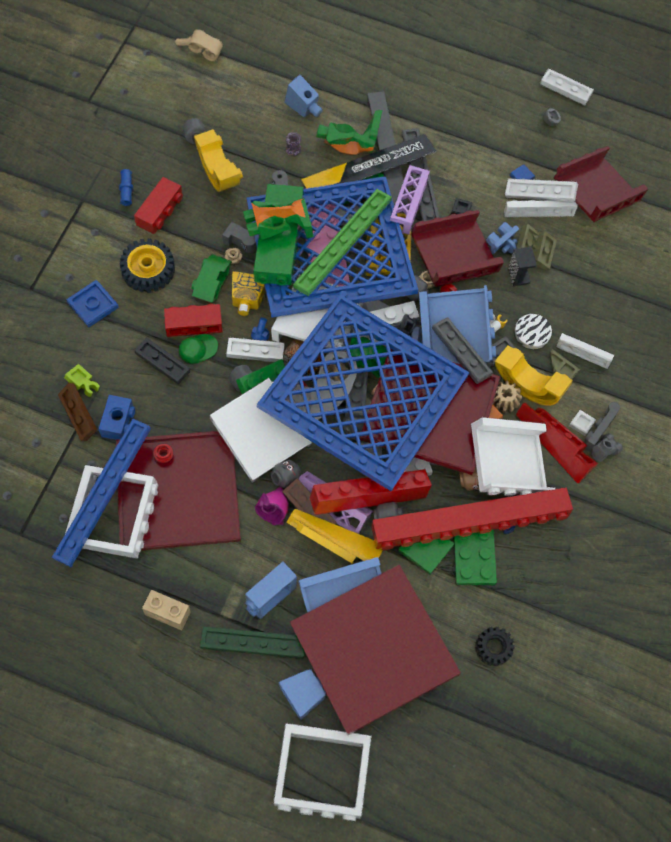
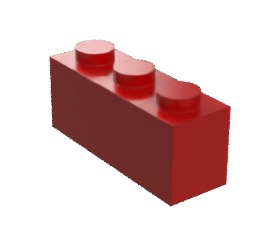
M162 177L135 213L136 226L152 234H155L158 229L160 230L167 216L172 214L176 204H179L183 198L181 185Z
M211 303L204 306L190 305L188 307L174 306L164 309L167 337L223 333L220 304Z

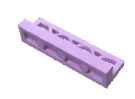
M409 165L390 221L404 225L402 233L410 234L430 173L428 170ZM411 172L419 174L421 176L419 178L413 179L411 176ZM413 185L416 190L409 192L406 187ZM408 198L411 203L404 205L401 200ZM403 211L406 219L396 216V213Z
M308 471L299 477V480L310 493L312 492L313 485L326 483ZM364 507L342 511L343 516L339 517L335 516L333 512L329 514L338 525L359 534L373 511ZM349 517H355L360 520L357 528L350 525Z

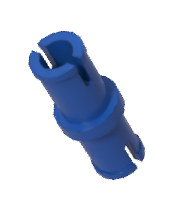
M123 169L120 172V204L129 206L132 204V171Z

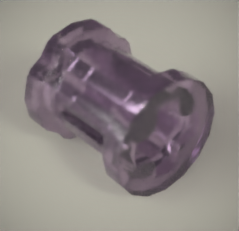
M289 133L286 136V152L289 155L295 156L301 150V136L298 133Z

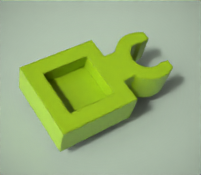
M79 364L65 374L64 379L69 383H74L77 390L83 388L85 395L91 397L93 394L90 388H93L96 392L100 388L98 383L90 381L92 375Z

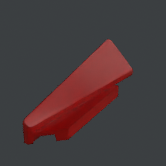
M527 403L522 404L516 416L522 422L546 424V432L539 435L541 444L575 482L580 483L598 464L583 452L587 444L546 410L539 407L533 410Z

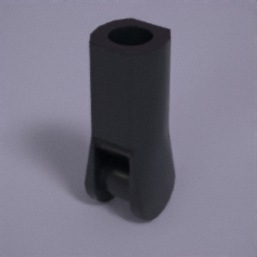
M405 314L398 330L409 336L416 326L417 318L412 319L408 314Z

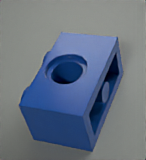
M113 395L108 396L99 426L101 437L114 440L122 438L129 426L130 418H133L135 415L132 399ZM118 416L122 417L120 420H114Z

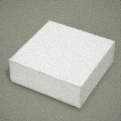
M579 410L569 427L586 436L596 419Z

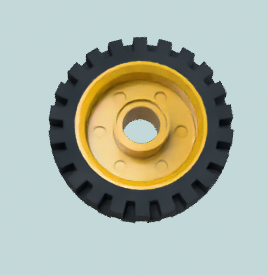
M148 238L147 242H145L144 239H140L141 243L139 244L136 240L133 242L134 246L129 244L127 250L124 249L123 255L120 257V269L123 279L134 290L139 289L143 293L144 289L147 293H151V289H154L155 292L159 291L158 287L163 289L165 283L168 285L170 279H173V273H175L173 254L169 247H166L163 242L160 244L159 240L155 239L152 242V239Z

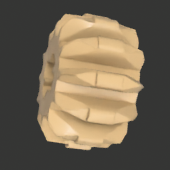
M508 380L505 384L501 381L498 383L493 405H496L498 410L502 409L503 414L506 410L513 412L514 408L519 407V402L522 400L520 389H515V383L509 385Z

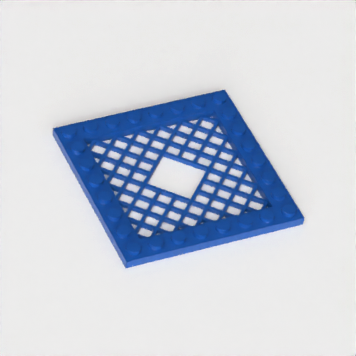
M386 176L304 189L307 210L312 206L318 209L315 214L308 211L311 223L317 220L322 224L318 228L312 226V230L315 231L312 238H306L303 228L299 231L298 239L301 236L307 239L304 245L297 243V247L300 250L296 253L295 260L303 262V265L300 268L294 266L296 273L293 275L292 283H295L298 275L304 272L303 269L312 263L310 261L314 256L317 257L319 255L317 252L307 248V246L325 225L339 232L341 230L339 228L343 222L347 223L349 221L346 218L350 214L354 215L356 213L353 211L356 206L361 207L363 205L360 203L363 198L368 199L376 189L391 196ZM266 195L248 197V210L253 209L251 204L253 201L265 202ZM393 200L377 217L379 224L374 221L371 224L378 228V231L374 234L368 231V227L364 232L372 237L369 242L359 238L310 296L300 293L298 290L294 292L288 289L290 285L264 284L271 318L328 309L340 294L355 304L418 294V286L400 224L390 221L394 209ZM345 201L353 203L350 209L343 206ZM328 204L336 206L333 211H330L325 207ZM339 208L346 212L343 217L335 214ZM322 211L329 215L325 220L318 217ZM332 217L340 220L336 225L328 222ZM381 232H382L383 238H381V237L378 236ZM259 234L254 235L256 248L258 246ZM375 239L382 242L379 248L371 245ZM357 242L364 245L361 251L354 248ZM385 246L387 249V253L382 250ZM368 248L376 251L372 257L364 253ZM303 251L311 254L307 260L300 256ZM350 251L358 254L354 260L346 256ZM378 254L387 257L383 263L375 259ZM361 256L369 260L365 266L357 262ZM343 259L351 263L347 268L339 265ZM389 260L391 263V267L386 265ZM372 262L380 266L376 272L368 268ZM354 265L361 268L358 274L350 271ZM336 268L343 271L340 277L332 274ZM383 268L390 271L387 277L379 274ZM365 271L372 274L369 280L361 277ZM346 274L354 277L351 283L343 280ZM328 277L336 280L333 286L325 283ZM375 277H378L379 279H381V280L373 281V280L375 279ZM357 280H360V281L363 282V283L355 284V283L357 282ZM339 283H342L343 285H345V286L337 287V285H338ZM321 286H324L325 288H327V289L318 290Z
M340 294L259 400L257 408L389 491H392L468 377L469 372ZM353 325L355 333L345 334L343 326ZM339 329H341V333H342V334H341V335H335V334L337 333V331H338ZM369 335L371 343L362 344L360 336ZM356 337L358 344L348 345L347 338ZM343 339L345 346L335 347L334 340ZM330 342L332 348L325 349V347ZM385 345L387 353L378 354L376 346ZM372 347L374 354L365 355L363 348ZM359 348L361 356L352 357L350 350ZM346 350L348 358L338 359L337 351ZM333 352L335 360L325 361L323 353ZM320 355L322 362H315ZM402 355L403 363L394 364L392 356ZM389 357L390 364L381 365L379 358ZM375 358L377 366L368 367L366 360ZM362 360L364 368L355 369L353 361ZM349 362L351 370L342 371L340 363ZM336 364L338 372L328 373L326 365ZM418 365L420 372L411 374L409 366ZM323 366L325 374L315 375L313 367ZM405 366L407 374L397 375L396 368ZM392 368L394 376L384 377L383 369ZM310 369L311 376H304ZM379 370L387 402L351 408L343 375ZM434 375L436 383L427 384L425 376ZM339 376L341 384L331 385L330 377ZM421 376L423 384L414 386L412 378ZM326 378L328 386L318 387L316 379ZM408 378L410 386L401 388L399 380ZM313 380L314 388L304 389L303 381ZM395 380L397 388L388 389L386 381ZM299 383L301 390H294ZM436 387L432 395H430L429 388ZM342 388L344 396L334 397L333 389ZM425 388L427 396L418 398L416 390ZM329 390L331 398L321 399L319 391ZM412 390L414 398L404 400L403 391ZM316 392L317 400L307 401L306 393ZM399 392L401 400L391 402L389 394ZM302 394L304 402L294 403L292 395ZM346 400L347 408L338 410L336 401ZM427 401L421 410L419 402ZM332 402L334 410L324 412L322 403ZM415 402L417 411L408 412L406 404ZM319 404L320 412L311 414L309 405ZM402 404L404 413L395 414L393 406ZM305 406L307 413L297 407ZM389 406L391 415L381 416L379 408ZM375 408L378 417L368 418L366 410ZM362 410L364 419L354 420L353 412ZM349 412L351 421L341 422L339 414ZM335 414L337 423L327 424L325 416ZM417 415V417L411 424L409 416ZM322 416L323 423H321L314 417ZM406 417L408 425L398 426L396 418ZM392 419L394 427L385 428L383 420ZM379 421L381 429L371 430L369 422ZM366 423L367 431L358 432L356 424ZM352 425L354 433L344 435L342 426ZM339 427L340 434L331 428ZM408 429L403 438H401L399 430ZM396 431L398 439L388 441L386 432ZM382 433L384 442L375 443L373 434ZM369 435L371 444L361 445L359 437ZM355 437L357 444L353 443L347 438ZM398 444L395 450L391 453L390 445ZM386 446L388 454L378 456L376 447ZM372 448L374 455L365 449Z

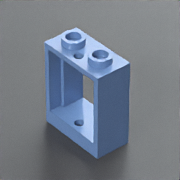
M284 562L279 564L245 594L248 612L253 617L263 618L297 588V576Z

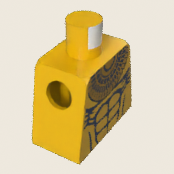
M233 271V306L239 307V315L248 316L250 309H259L266 292L265 285L254 282V274Z

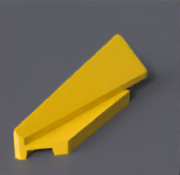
M294 509L287 520V523L295 527L297 531L350 563H353L356 557L363 561L376 557L379 558L383 551L382 548L376 549L375 541L298 509Z

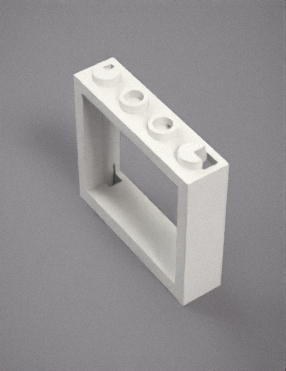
M85 465L66 532L104 468ZM126 472L121 481L145 485L129 546L87 539L82 549L138 559L141 548L144 547V542L142 541L144 533L146 534L149 528V514L151 515L154 510L153 499L158 494V483L153 476Z
M286 724L274 806H278V810L291 812V808L299 809V813L305 815L319 812L322 817L334 818V815H340L346 821H356V818H361L371 736L355 733L347 735L346 732ZM291 737L363 747L355 808L282 798Z

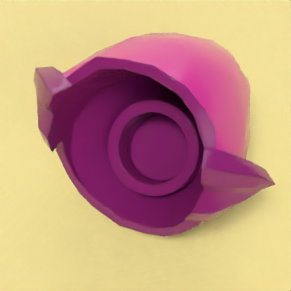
M281 487L267 494L263 493L255 506L257 515L274 526L284 525L283 520L288 510V500L282 492L284 489Z

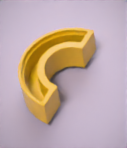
M214 129L195 135L194 139L202 165L214 189L217 192H221L240 185V179L243 178L240 168H236L233 162L230 163L229 159L225 158L221 147L223 145L221 136L217 135Z
M508 345L495 360L497 371L505 382L508 380L509 385L515 383V389H520L521 391L520 395L540 405L551 406L558 403L573 381L567 375L555 372L552 376H546L537 372L536 369L527 363L524 354L519 349Z

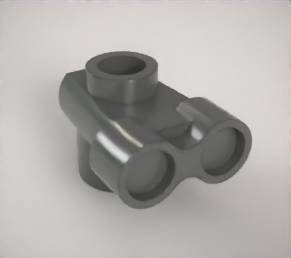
M607 433L593 447L591 455L595 460L602 462L608 455L620 453L623 447L620 443L615 442L612 434Z

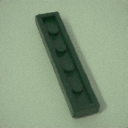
M205 626L202 629L201 649L304 659L305 651L296 635Z

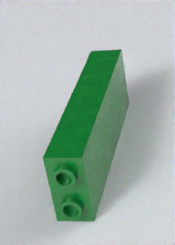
M267 185L265 202L288 205L304 198V187ZM295 222L287 223L290 225V230L261 240L259 234L253 271L254 282L282 286L292 285L300 229L299 224Z

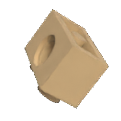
M153 590L150 591L142 608L146 616L179 630L183 629L191 613L189 605Z

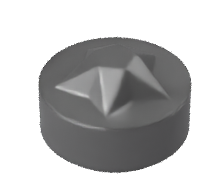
M552 108L548 109L543 115L544 121L549 126H556L561 120L559 112Z

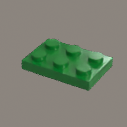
M494 529L484 534L475 532L466 537H461L460 535L453 536L456 585H496Z

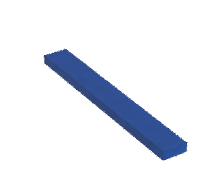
M132 419L52 556L54 560L72 567L150 432V426Z

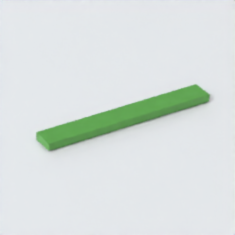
M376 189L295 281L293 288L310 296L392 201V196Z

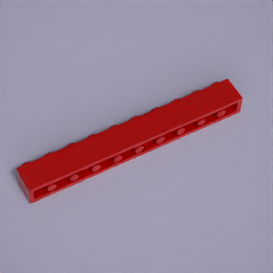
M566 487L374 519L371 528L376 549L389 550L399 545L408 547L416 542L425 544L432 542L434 539L448 540L453 536L460 535L461 537H466L475 532L484 534L493 529L507 530L511 526L516 525L525 527L534 522L543 524L552 519H557L558 521L565 520L571 514L573 507Z

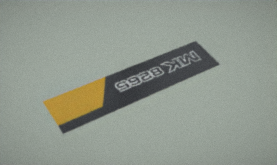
M426 134L301 180L306 189L358 181L437 151Z

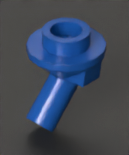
M260 318L258 327H254L251 332L252 340L267 341L269 339V331L265 328L267 319Z

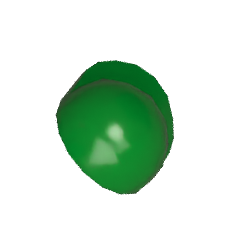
M209 334L187 337L179 345V356L183 361L191 364L205 361L217 353L218 342L214 336Z

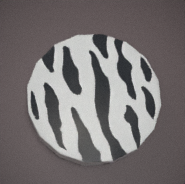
M528 314L518 320L514 333L517 341H520L524 347L538 349L548 343L551 338L552 329L550 323L544 317Z

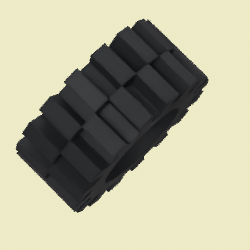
M497 626L495 628L489 627L478 636L475 643L477 644L475 651H478L477 656L482 658L481 661L483 663L487 662V665L490 666L502 665L513 655V650L515 649V645H513L514 639L510 638V633L505 632L506 629H499ZM490 639H497L501 642V653L493 654L488 650L487 643Z

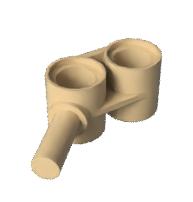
M195 30L189 38L176 39L175 41L177 46L188 45V48L195 53H200L203 50V56L209 61H216L223 47L221 41L201 30Z

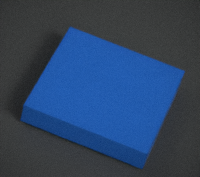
M97 280L66 299L70 307L88 328L119 308L115 300Z

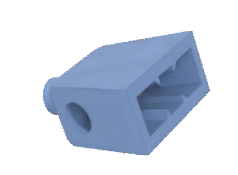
M301 75L288 84L285 104L303 117H306L309 113L318 117L323 111L317 105L318 93Z
M311 669L279 682L281 691L299 720L306 717L326 698V693L319 678L315 677Z

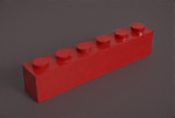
M426 469L404 472L392 491H389L369 477L313 485L310 501L314 514L318 515L378 506L387 502L397 503L424 499L427 497L432 485Z

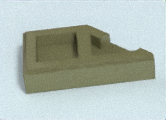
M553 349L551 350L550 359L553 374L555 372L565 374L573 380L580 369Z

